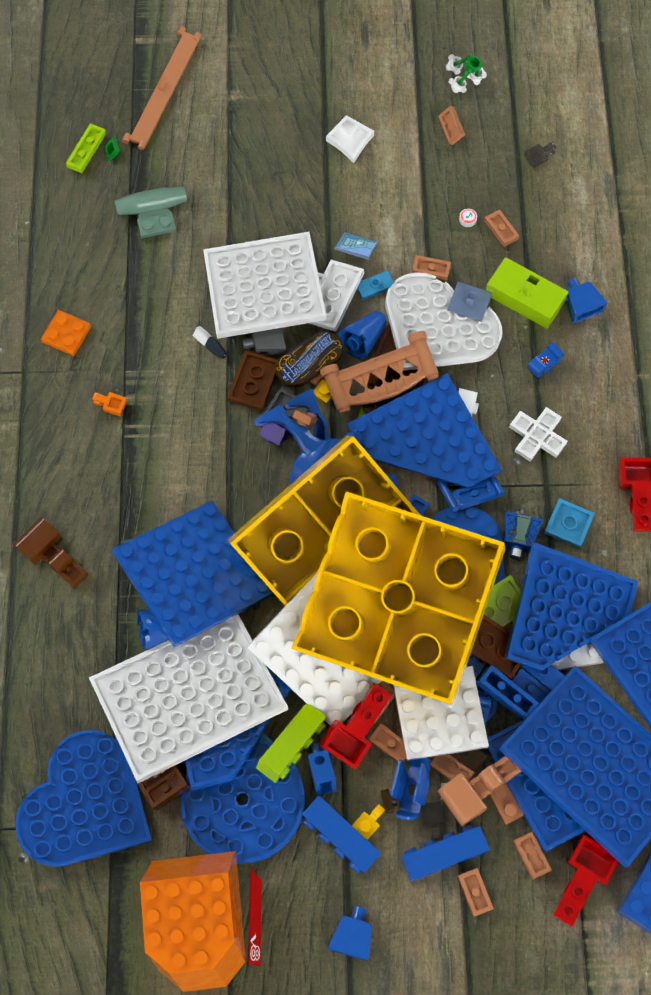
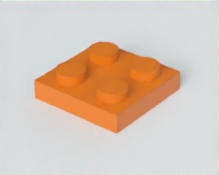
M58 310L43 334L41 341L44 344L75 356L88 334L91 324Z

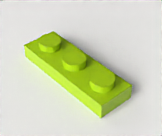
M90 123L67 160L66 167L83 173L105 137L106 129Z

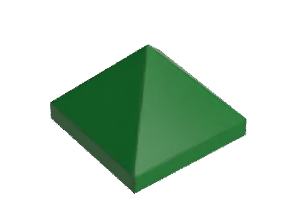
M113 136L104 147L110 162L121 152L116 137Z

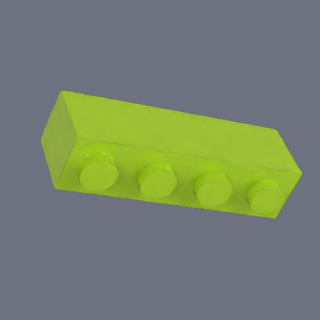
M306 703L261 757L256 769L274 783L279 778L284 779L291 770L288 768L291 763L296 764L303 755L300 753L303 748L308 749L314 741L312 737L315 734L319 735L326 726L324 721L327 716L313 705Z

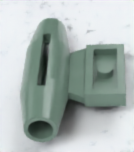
M163 187L133 193L115 200L117 215L139 214L137 222L141 238L176 232L173 215L168 208L186 202L187 196L184 187Z

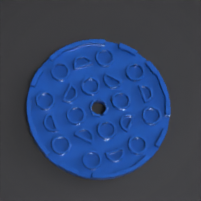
M259 739L232 781L194 791L190 788L181 794L180 808L186 829L195 843L206 853L216 854L236 851L237 864L254 863L276 854L295 835L301 823L305 806L304 787L295 764L291 763L288 767L291 770L284 779L279 778L276 783L256 769L259 760L272 743ZM187 772L185 777H186V779L188 780V782H189V784H190L189 776H188V772ZM240 794L248 796V803L245 805L237 803V797Z

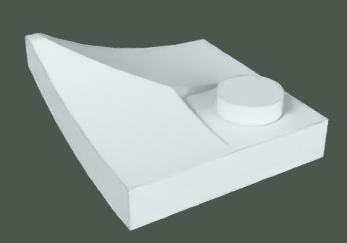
M346 115L326 136V141L340 150L354 163L367 143L373 138L374 130Z

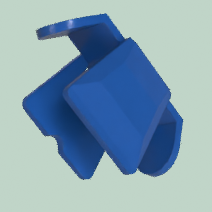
M429 757L410 760L409 773L406 771L403 760L399 759L390 793L391 797L401 801L400 809L396 812L397 818L414 820L419 817L421 807L426 803L425 799L430 784L429 774L431 768ZM416 784L414 795L411 796L409 788Z

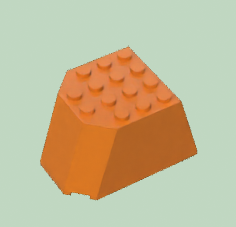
M236 851L152 861L140 881L145 953L159 971L183 992L227 987L246 962Z

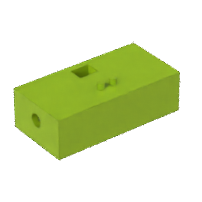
M506 257L486 287V291L492 293V299L546 329L549 328L562 308L569 292Z

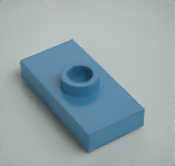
M385 271L361 280L357 291L361 299L365 300L388 291L394 282L389 272Z

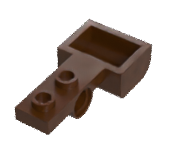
M40 517L13 543V546L34 566L42 559L75 589L89 575L66 551L57 546L63 538L53 526Z

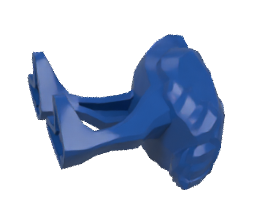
M313 389L291 399L285 405L287 410L306 408L311 413L317 415L318 420L314 426L313 436L307 427L299 425L289 418L282 404L259 416L254 421L256 427L267 424L283 425L299 445L301 453L296 457L292 465L289 478L290 485L342 440L330 438L328 424L319 410ZM353 429L352 432L344 434L343 438L354 436L361 445V436L358 429Z

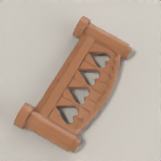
M418 331L408 336L410 345L349 368L339 370L337 364H331L320 369L321 376L327 382L337 411L340 414H345L350 411V406L383 401L408 390L424 378L428 379V381L439 378V372L426 342L428 339L426 332ZM405 360L418 368L417 373H410L409 376L402 374ZM388 366L400 374V378L398 380L393 379L391 383L385 381ZM370 373L382 380L383 384L380 387L375 386L372 390L368 389ZM352 380L362 385L365 391L357 393L356 396H351Z

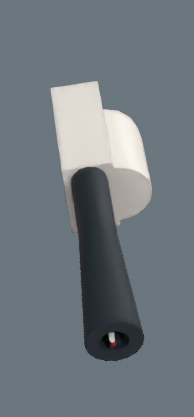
M201 326L196 327L193 336L202 345L206 346L211 353L224 359L227 353L221 344Z

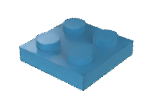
M559 498L544 534L580 549L595 513Z

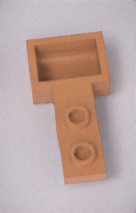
M505 756L494 765L492 764L484 769L470 782L463 773H460L443 785L437 792L458 823L463 827L487 810V806L482 801L484 798L522 771Z

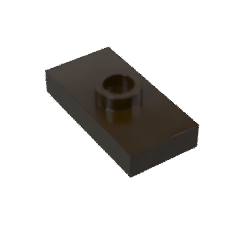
M478 749L450 754L473 772L478 770L487 757Z

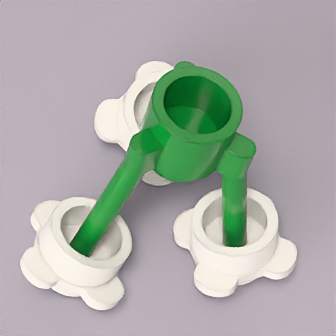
M453 54L449 55V61L446 64L448 71L451 70L454 74L458 75L464 62L466 71L462 77L456 76L454 79H449L453 92L465 93L467 91L466 77L471 79L475 85L480 84V81L486 78L487 74L482 68L483 64L477 56L467 55L461 59Z

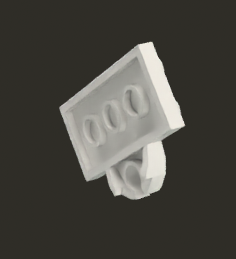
M330 260L324 274L318 273L327 320L309 324L336 332L364 275V269Z

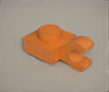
M95 392L92 398L94 400L93 404L103 406V411L120 417L127 403L126 397L109 392L108 396Z

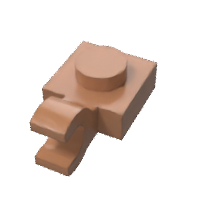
M295 410L292 416L298 420V424L312 428L313 425L315 426L318 420L317 415L300 410Z

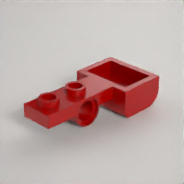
M621 457L618 463L619 489H631L630 513H632L633 532H651V458Z
M373 683L364 699L354 708L351 714L352 717L347 725L335 720L323 737L320 746L356 770L372 745L371 742L365 739V736L392 694L376 683Z
M585 835L579 839L567 861V864L576 869V872L567 884L562 898L552 915L570 927L574 925L595 883L606 886L618 864V861L606 849Z

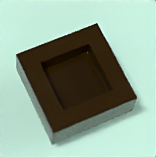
M389 789L381 790L385 814L394 812L393 806H397L396 799L390 796Z

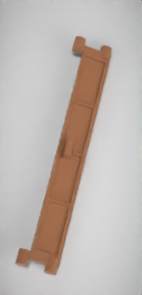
M180 26L177 35L181 39L132 135L125 133L122 139L123 143L128 144L129 141L137 143L140 150H144L200 41L202 35L199 32L192 35L185 32L186 28L184 26Z

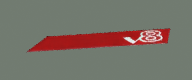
M251 869L248 964L260 967L262 880Z

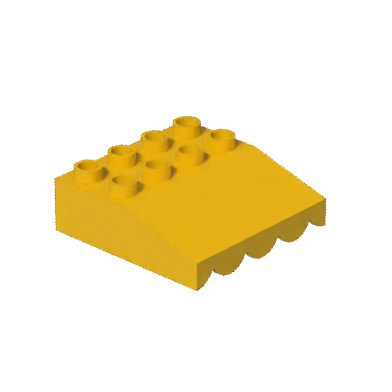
M354 436L344 437L228 539L230 544L285 606L318 572L321 562L328 551L330 536L335 522L341 513L346 492L420 515Z
M346 492L341 513L335 522L330 536L328 551L317 573L314 591L303 613L300 631L291 649L454 705L505 552V543Z

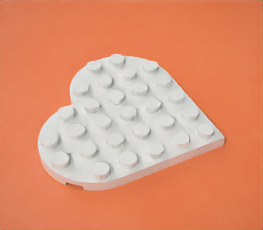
M410 273L403 275L395 280V283L388 289L385 307L396 349L410 345L408 336L411 334L425 331L428 338L426 342L436 367L479 362L490 357L500 344L502 325L498 316L490 307L486 309L482 322L448 311L447 309L454 290L447 282L443 283L431 274ZM405 360L403 371L418 369Z

